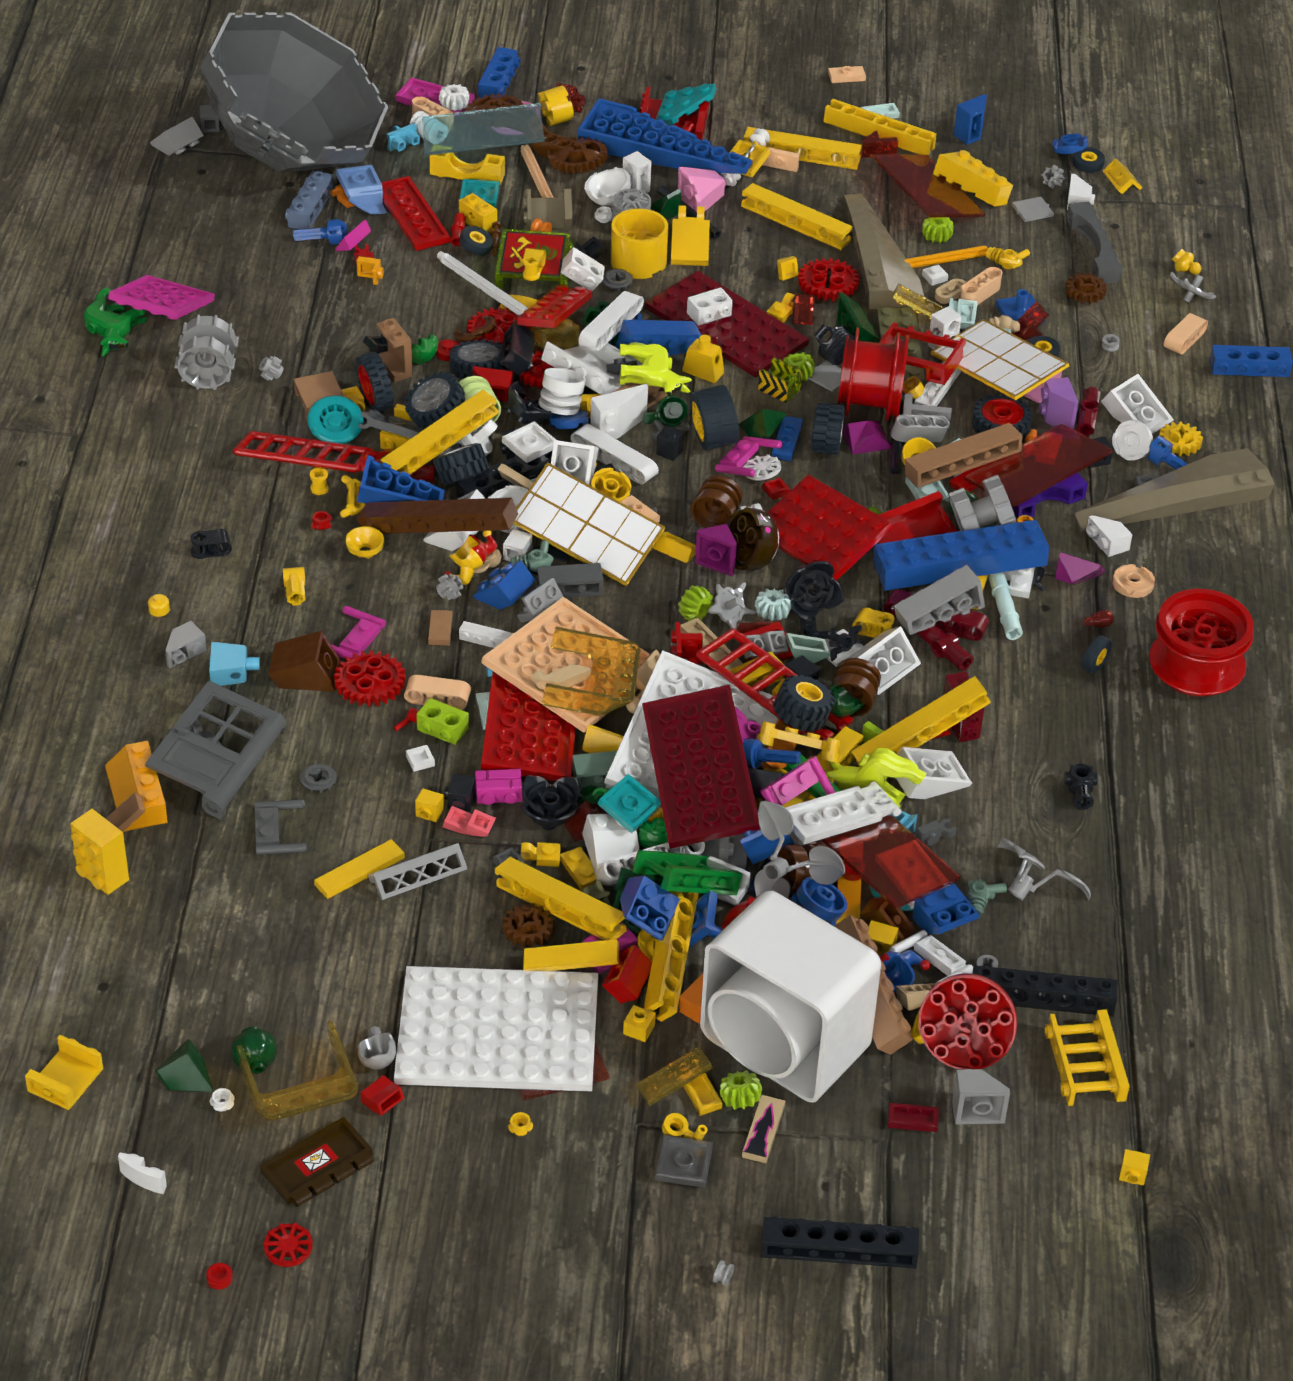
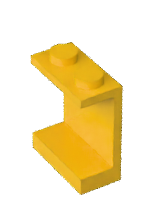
M59 1035L57 1038L59 1046L57 1054L40 1073L30 1069L25 1075L28 1092L70 1110L103 1070L102 1056L94 1048H88L79 1044L75 1039H68Z

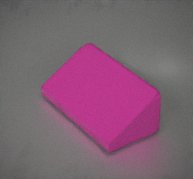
M363 220L345 236L336 247V251L351 250L371 231L367 221Z

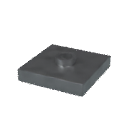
M663 1135L655 1180L705 1188L713 1142Z

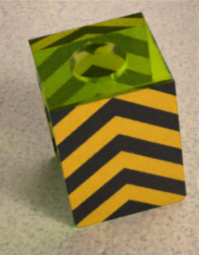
M773 358L771 373L763 369L759 371L758 390L787 403L801 390L802 370L777 358Z

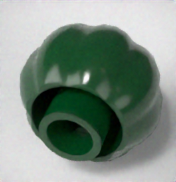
M258 1027L245 1028L241 1034L236 1036L232 1043L231 1053L233 1061L241 1069L250 1070L253 1074L264 1072L265 1067L271 1065L277 1055L275 1038L269 1032Z

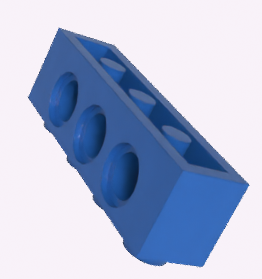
M497 48L478 83V97L484 98V95L489 97L491 94L497 96L498 93L501 96L505 94L506 87H509L511 78L515 76L516 68L520 66L518 50Z
M1212 345L1210 355L1213 375L1290 377L1293 363L1290 347Z

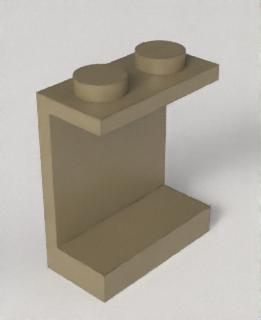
M527 189V197H523V208H527V212H524V223H527L528 230L531 229V225L536 218L541 219L544 223L550 222L552 230H572L571 189H564V198H531V189Z

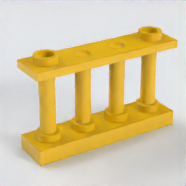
M1097 1010L1096 1019L1092 1023L1058 1026L1055 1014H1050L1048 1024H1045V1036L1051 1042L1061 1078V1094L1063 1097L1066 1096L1068 1106H1073L1076 1093L1110 1090L1111 1093L1114 1092L1116 1102H1125L1129 1091V1083L1107 1010ZM1093 1033L1098 1037L1097 1042L1063 1045L1061 1035ZM1099 1052V1054H1103L1104 1058L1103 1061L1069 1064L1066 1054ZM1104 1071L1109 1075V1080L1083 1083H1074L1072 1073Z

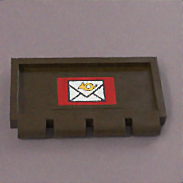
M342 1117L259 1166L260 1172L288 1205L293 1202L296 1207H299L313 1198L311 1191L316 1196L334 1186L332 1179L339 1183L355 1174L354 1167L360 1171L373 1163L374 1158L372 1156L373 1149L348 1120Z

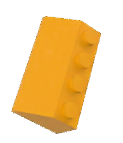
M148 741L125 745L105 765L116 809L134 792L141 796L145 812L124 831L168 823L166 804L157 772L145 766V763L152 755Z

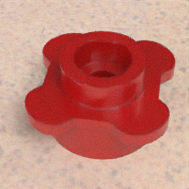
M318 511L311 517L313 523H311L312 529L324 530L331 528L330 521L332 516L327 512Z

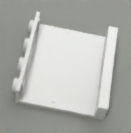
M546 342L541 360L555 368H565L582 374L586 379L585 386L601 395L614 392L624 386L619 385L621 371L607 372L606 365L614 363L613 359L625 358V361L636 359L630 355L620 356V350L609 343L600 351H594L580 345L562 350L550 342ZM637 360V366L643 365V363Z

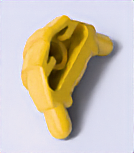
M343 475L341 481L347 485L348 494L346 508L341 510L340 516L345 518L359 514L365 503L357 502L361 482L355 478L352 479L347 475Z

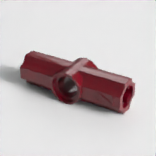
M1089 386V388L1083 391L1077 432L1081 436L1088 437L1094 434L1101 394L1096 387Z
M936 625L917 632L922 639L931 645L932 652L936 657H945L959 670L965 671L973 663L974 656L960 646L959 640L954 633L949 632L946 634Z

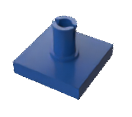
M1018 290L1017 297L996 300L995 306L999 313L1018 321L1020 327L1045 323V315L1032 294H1029L1027 290Z
M711 890L697 900L689 948L707 935L715 939L723 930L721 926L714 923L718 894Z

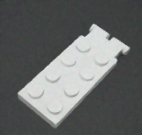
M876 781L871 782L865 788L860 789L859 786L786 807L793 818L792 831L803 844L880 822L882 817L893 814L898 816L901 813V809L890 797H887L885 791Z

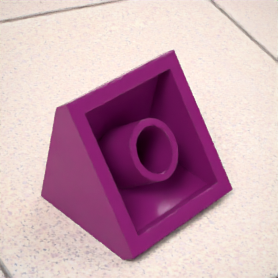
M727 524L697 531L695 563L733 577L735 574L737 543Z

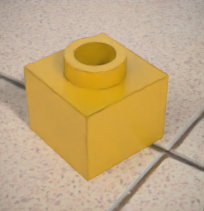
M422 788L415 800L416 817L437 822L444 811V795Z
M633 1005L624 1020L623 1034L646 1042L655 1026L656 1013Z
M1125 1149L1119 1180L1131 1184L1144 1185L1150 1154Z

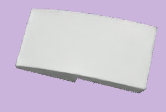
M119 1153L120 1172L125 1177L145 1189L164 1194L167 1187L165 1171L156 1167H145L144 1157L136 1154Z

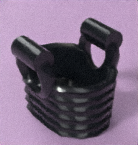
M822 324L814 334L820 344L819 355L832 365L837 366L843 363L846 335H849V339L855 340L854 335L845 326L840 325L833 329ZM827 331H830V338L826 342L822 341L821 338Z

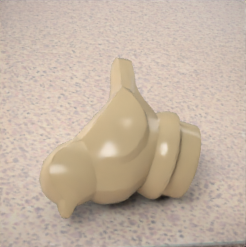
M1001 315L1000 317L989 318L990 323L1000 328L1010 329L1012 333L1020 330L1019 322L1012 320L1009 316Z

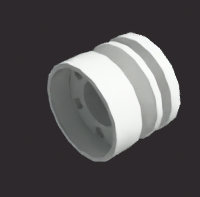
M565 368L546 369L542 382L545 388L540 392L539 406L556 414H577L580 411V403L582 401L580 394L584 391L585 377L576 371Z

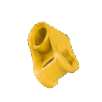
M525 249L523 265L525 266L523 278L525 280L535 281L539 279L542 268L545 265V250Z
M865 607L858 613L852 627L861 625L862 630L857 634L876 638L885 630L892 629L895 618L891 613Z

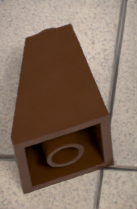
M322 631L275 643L268 674L278 688L335 691L334 674H336V667H340L339 663L341 660Z

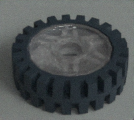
M476 339L474 342L469 340L466 341V344L461 342L459 345H455L450 352V370L452 374L457 378L461 377V379L473 376V366L507 371L508 368L501 364L503 344L500 345L499 342L494 343L492 340L486 342L485 339L481 341Z
M435 372L432 377L429 374L426 375L425 380L423 378L418 380L420 383L413 385L414 390H409V396L405 398L407 401L405 402V410L418 427L426 429L461 405L462 402H465V392L453 375L448 372L446 374L444 372L439 374Z

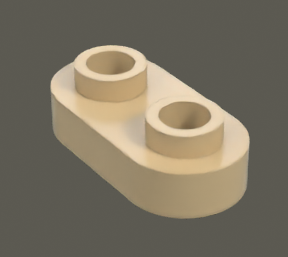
M952 279L941 285L935 291L936 301L941 304L950 303V298H953V301L961 296L962 285L966 281Z

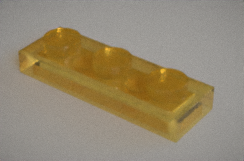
M899 283L894 290L893 299L899 304H905L915 312L922 313L930 319L932 314L945 308Z
M698 1046L636 1084V1087L647 1104L651 1106L713 1067Z

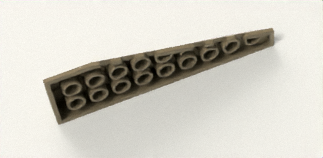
M844 195L868 308L925 305L926 302L919 277L911 265L905 261V256L864 195Z
M1248 448L1206 456L1074 513V517L1080 532L1086 531L1089 516L1092 515L1127 524L1269 499L1275 483L1268 468Z

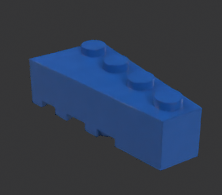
M623 320L615 347L620 350V344L629 345L633 342L646 345L659 344L666 348L668 356L687 353L689 346L696 339H699L701 333L694 321Z
M367 455L357 502L366 504L370 502L443 500L445 490L421 479L417 481L411 478L410 474L404 471L400 473L392 469L391 465L384 462L383 464L376 462L374 457Z

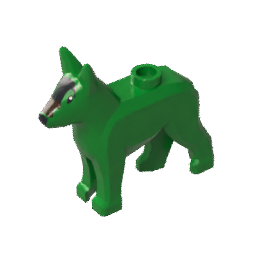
M104 287L96 295L94 302L83 313L85 326L92 334L97 333L103 336L100 345L103 346L102 357L110 350L127 348L129 343L124 337L136 325L144 324L147 321L146 316H140L146 313L145 309L137 310L133 308L123 313L125 311L123 305L114 303L106 306L109 291H112L107 287Z

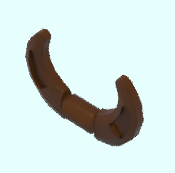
M484 316L486 324L482 328L472 331L471 334L461 333L460 328H457L454 332L455 339L466 342L483 336L484 333L487 334L495 326L494 318Z

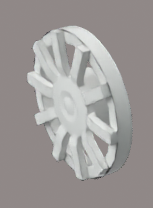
M770 455L755 456L756 458L748 460L743 466L744 468L755 470L753 477L746 476L751 480H766L776 476L781 470V463L778 458L771 457Z

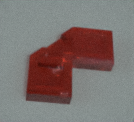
M557 83L556 87L563 85L567 90L568 96L566 97L568 102L571 101L573 111L582 113L586 105V97L582 94L580 95L578 89L573 85Z

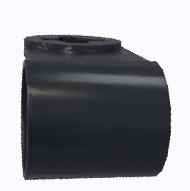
M225 529L196 531L190 536V541L193 543L191 555L194 558L204 559L226 556L232 551L229 534Z

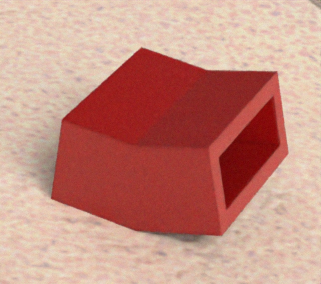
M384 1075L361 1091V1102L371 1111L381 1116L404 1099L401 1086L393 1083Z

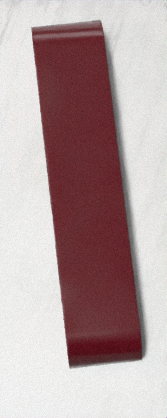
M893 590L884 605V612L891 613L897 619L894 605L914 594ZM970 610L968 614L962 616L959 613L953 615L951 620L947 622L937 621L935 625L945 633L952 632L956 636L979 641L987 629L989 619L982 613Z

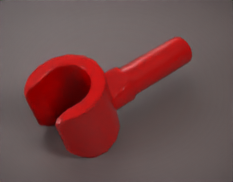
M411 708L407 713V717L393 727L394 730L398 731L411 721L417 724V713L420 710Z

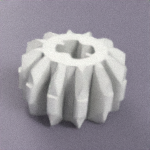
M447 84L446 87H442L439 95L442 107L454 110V112L455 110L461 111L462 108H466L469 103L467 88L462 87L461 84Z

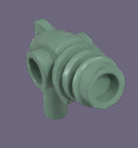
M543 540L540 550L535 549L527 553V558L525 553H523V558L521 555H519V559L515 556L511 558V563L513 564L521 560L527 569L529 567L530 571L537 572V567L551 566L554 558L547 553L549 542Z
M982 879L968 881L967 900L980 914L979 918L982 917L988 900L995 898V893L1007 892L1006 883L987 884Z

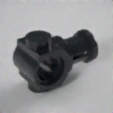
M1086 764L1070 765V770L1064 773V784L1068 785L1069 791L1075 795L1073 800L1074 806L1077 809L1086 810L1094 804L1090 793L1093 791V786L1097 785V772H1093V766Z

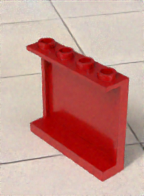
M937 491L879 514V516L891 522L893 529L876 544L958 531L940 506L943 496Z

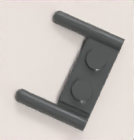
M303 799L255 802L256 855L307 851L306 843L279 844L278 810L304 808L305 801Z

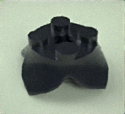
M517 381L510 385L504 409L512 414H516V420L523 424H526V422L530 424L535 421L540 426L542 422L553 417L551 411L544 410L539 406V400L533 401L528 398L527 393Z
M815 561L806 566L800 565L788 578L785 592L790 598L792 609L799 619L803 618L804 621L811 620L812 616L815 617L820 608L830 609L844 602L843 590L840 584L833 579L834 568L828 561Z
M527 775L522 785L524 802L521 804L522 812L529 816L533 822L543 826L545 830H553L556 826L566 823L579 810V806L576 804L580 794L577 778L563 777L551 785L540 776Z

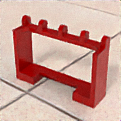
M893 322L879 343L893 345L895 336L899 332L900 336L903 337L909 335L911 339L954 349L944 364L911 356L906 358L907 365L926 369L927 381L945 385L963 358V347L966 344V339L961 338L960 341L953 340L947 334L940 337L932 335L930 330H927L925 333L914 331L913 326H909L906 329L898 327V323Z

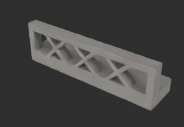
M459 843L371 873L368 877L370 883H375L380 899L384 900L467 870V866ZM456 854L460 867L455 869L445 866L448 856ZM428 863L439 866L436 875L433 877L423 873ZM422 866L420 871L415 869L417 867ZM442 869L447 870V872L441 873ZM409 870L418 874L414 884L411 885L402 881L405 872ZM389 878L396 881L397 883L393 891L385 894L381 880ZM400 884L405 886L403 888L398 889Z

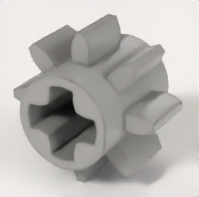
M1052 165V168L1046 167L1044 173L1041 174L1045 179L1043 184L1048 185L1052 189H1054L1055 185L1061 186L1062 181L1065 179L1062 175L1064 170L1056 165Z
M275 356L265 357L259 365V370L262 371L260 376L271 381L273 378L278 379L284 369L280 365L282 360Z
M450 573L438 578L440 584L436 586V589L442 598L454 600L461 596L459 590L463 588V584L457 575L452 576Z

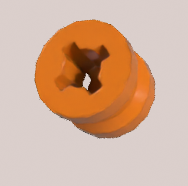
M536 218L531 225L530 233L551 234L552 224L550 222L544 223L541 219Z

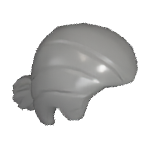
M371 1027L367 1035L369 1038L358 1044V1058L365 1067L379 1070L387 1067L394 1060L396 1044L390 1033H381L379 1027Z

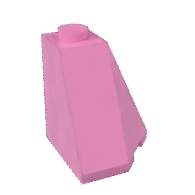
M679 167L678 189L681 190V200L696 212L697 206L705 207L706 211L724 196L726 183L724 178L716 171Z

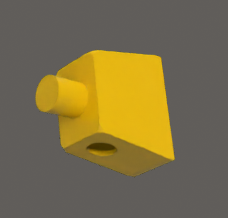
M701 335L699 339H696L689 346L682 372L715 384L724 374L722 349L720 346L711 343L710 336Z

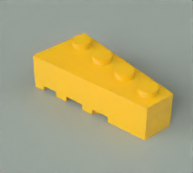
M965 150L939 154L933 172L938 177L940 175L947 177L946 181L951 184L954 182L962 185L961 189L966 192L976 193L975 197L994 207L1007 205L1013 187L1005 177L996 174L992 168L986 167L982 164L981 160L975 159Z

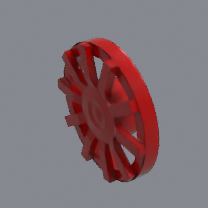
M298 1223L279 1224V1226L269 1230L263 1243L264 1252L268 1260L281 1267H293L303 1263L310 1256L313 1249V1241L307 1228L305 1229L298 1225ZM295 1231L300 1232L299 1234L294 1236ZM282 1232L283 1236L281 1237L277 1233ZM304 1235L307 1238V1240L298 1241V1239H300ZM272 1237H274L275 1239L278 1240V1242H277V1241H270V1239H271ZM299 1245H308V1248L305 1250L299 1247ZM268 1246H278L269 1252ZM277 1252L281 1254L279 1259L273 1256ZM297 1252L303 1254L302 1256L296 1259L295 1254ZM291 1257L292 1260L286 1261L284 1258Z

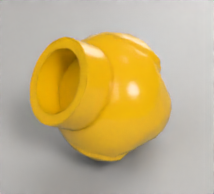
M1181 249L1172 258L1177 272H1186L1188 269L1191 274L1195 275L1201 272V265L1199 262H1193L1194 254L1191 252H1185Z

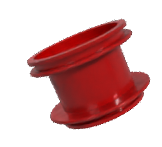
M857 327L855 340L849 339V335H846L837 404L846 403V417L848 416L849 404L885 408V421L888 422L889 416L895 417L894 421H896L897 416H899L909 335H906L905 339H900V333L898 332L894 345L859 341V327Z
M1209 589L1184 590L1166 599L1157 614L1155 622L1156 632L1159 637L1153 642L1149 651V661L1154 673L1173 689L1193 696L1221 694L1236 687L1242 681L1246 672V660L1243 654L1250 648L1254 637L1253 619L1246 607L1227 594Z

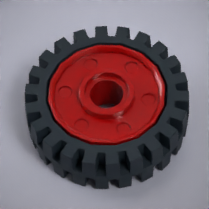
M371 352L356 357L355 369L357 370V380L368 407L379 412L392 408L394 405L393 389L390 384V378H388V372L385 370V364L382 363L379 354Z
M995 393L994 397L990 394L987 395V398L982 397L981 400L976 402L973 411L972 427L975 429L976 434L1010 423L1022 434V439H1024L1030 431L1032 411L1025 401L1022 402L1021 398L1014 400L1005 394L999 396V393Z

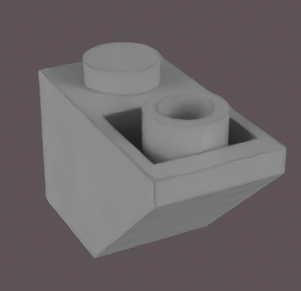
M192 621L172 630L165 650L167 666L172 668L207 651L205 634Z

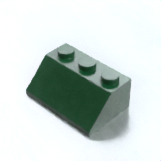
M843 292L839 293L837 326H845L854 337L856 335V328L859 327V341L879 343V335H876L872 323H869L867 315L862 311L860 305Z

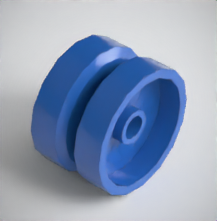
M807 877L803 880L797 889V893L790 899L833 926L836 925L837 921L847 910V901L839 889L832 884H819L812 877Z

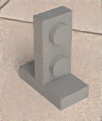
M905 393L903 415H938L945 417L950 423L952 408L912 404L913 394Z

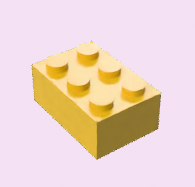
M90 809L71 822V839L74 846L73 854L76 859L75 868L77 873L83 878L86 877L96 889H101L107 895L129 881L123 832L93 809Z

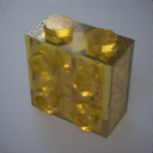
M568 318L555 328L530 326V330L534 333L535 344L543 350L546 342H550L563 349H570L575 345H579V325Z

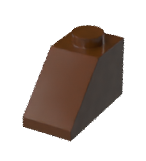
M890 894L871 899L860 913L868 927L871 920L897 927V943L912 936L916 931V928Z

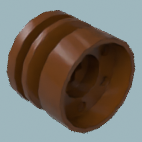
M715 475L708 477L704 480L691 506V514L694 520L704 528L728 524L731 516L738 509L742 501V491L733 480L725 476Z
M848 658L839 664L831 686L838 684L836 688L841 686L846 689L851 697L854 699L859 698L863 701V707L849 716L857 717L869 713L881 683V674L874 664L860 658Z
M821 843L804 844L802 846L799 844L783 845L777 857L785 859L788 865L792 866L807 860L810 861V850L824 845ZM810 865L791 870L782 876V878L790 883V894L797 893V889L803 880L811 877L809 873Z

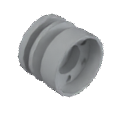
M624 189L615 193L613 196L612 220L617 214L629 209L641 208L651 210L650 196L638 189Z

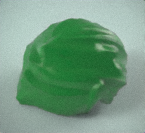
M429 334L427 339L418 338V345L411 344L413 364L421 365L433 358L438 347L436 336Z
M654 818L651 823L646 820L637 831L638 843L642 848L647 849L668 842L664 818Z

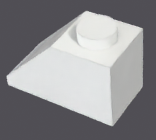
M1071 174L1068 204L1090 202L1091 205H1094L1095 194H1092V186L1076 174Z

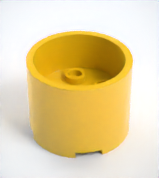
M641 208L629 209L617 214L612 220L611 226L612 268L627 271L632 275L633 279L651 278L652 274L660 270L663 271L667 264V220L655 211Z

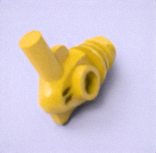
M989 247L986 252V257L996 264L999 263L1004 269H1014L1022 266V259L1030 255L1028 249L1017 253L1012 249L1003 250L1002 248Z

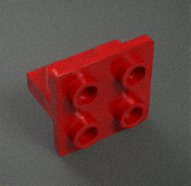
M676 622L675 630H671V643H674V645L670 646V654L701 666L702 661L696 657V653L702 649L703 634L681 633L680 622Z

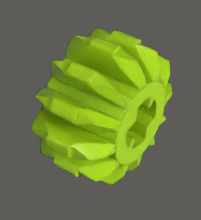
M930 215L927 219H924L922 227L923 236L926 237V240H932V243L938 242L940 244L941 241L947 242L953 235V222L950 221L949 217H944L943 215Z
M796 352L794 355L789 354L788 357L783 358V362L802 370L801 381H807L808 378L813 377L815 364L811 355H805L804 352L801 354Z
M692 585L681 596L682 599L678 603L680 606L678 612L688 621L697 617L702 620V618H706L709 608L713 605V596L706 588Z
M737 1070L736 1073H728L727 1077L722 1078L720 1096L722 1101L725 1102L726 1107L732 1106L734 1110L742 1107L745 1110V1107H754V1103L760 1101L762 1085L756 1073L749 1074L748 1070L744 1072Z

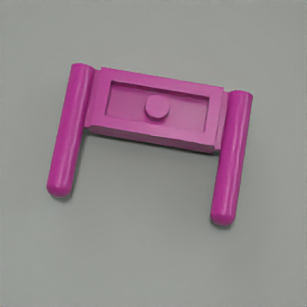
M744 436L720 461V464L716 465L715 471L753 477L755 470L742 466L759 449L758 446L779 449L782 447V442L779 440Z
M344 606L342 610L344 614L360 621L340 643V647L331 646L338 657L344 659L349 657L352 659L353 653L360 656L361 651L366 650L381 632V628L385 627L386 620L352 607Z
M816 756L810 757L806 762L804 761L760 791L765 801L784 805L817 783L818 780L826 795L836 793Z

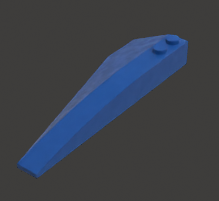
M600 98L578 128V139L590 137L591 140L597 139V142L602 141V144H605L607 147V154L623 158L638 151L654 165L677 169L679 167L713 170L717 173L746 174L752 165L751 159L735 152H726L724 147H715L710 144V141L697 139V135L675 125L668 126L661 119L655 120L650 118V114L646 112L641 114L637 112V108Z

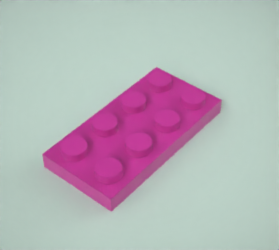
M411 77L396 94V101L412 106L413 98L425 97L442 106L439 101L441 88L445 86ZM468 93L469 103H472V100H475V94ZM462 108L461 111H450L454 113V118L460 119L465 113L466 108Z

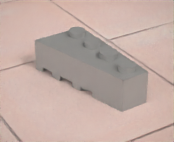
M965 565L948 576L937 580L932 585L919 590L907 599L901 600L898 604L894 605L897 620L909 635L933 627L937 621L947 622L951 620L953 615L961 613L963 616L970 613V609L975 607L982 609L985 607L981 581L968 565Z

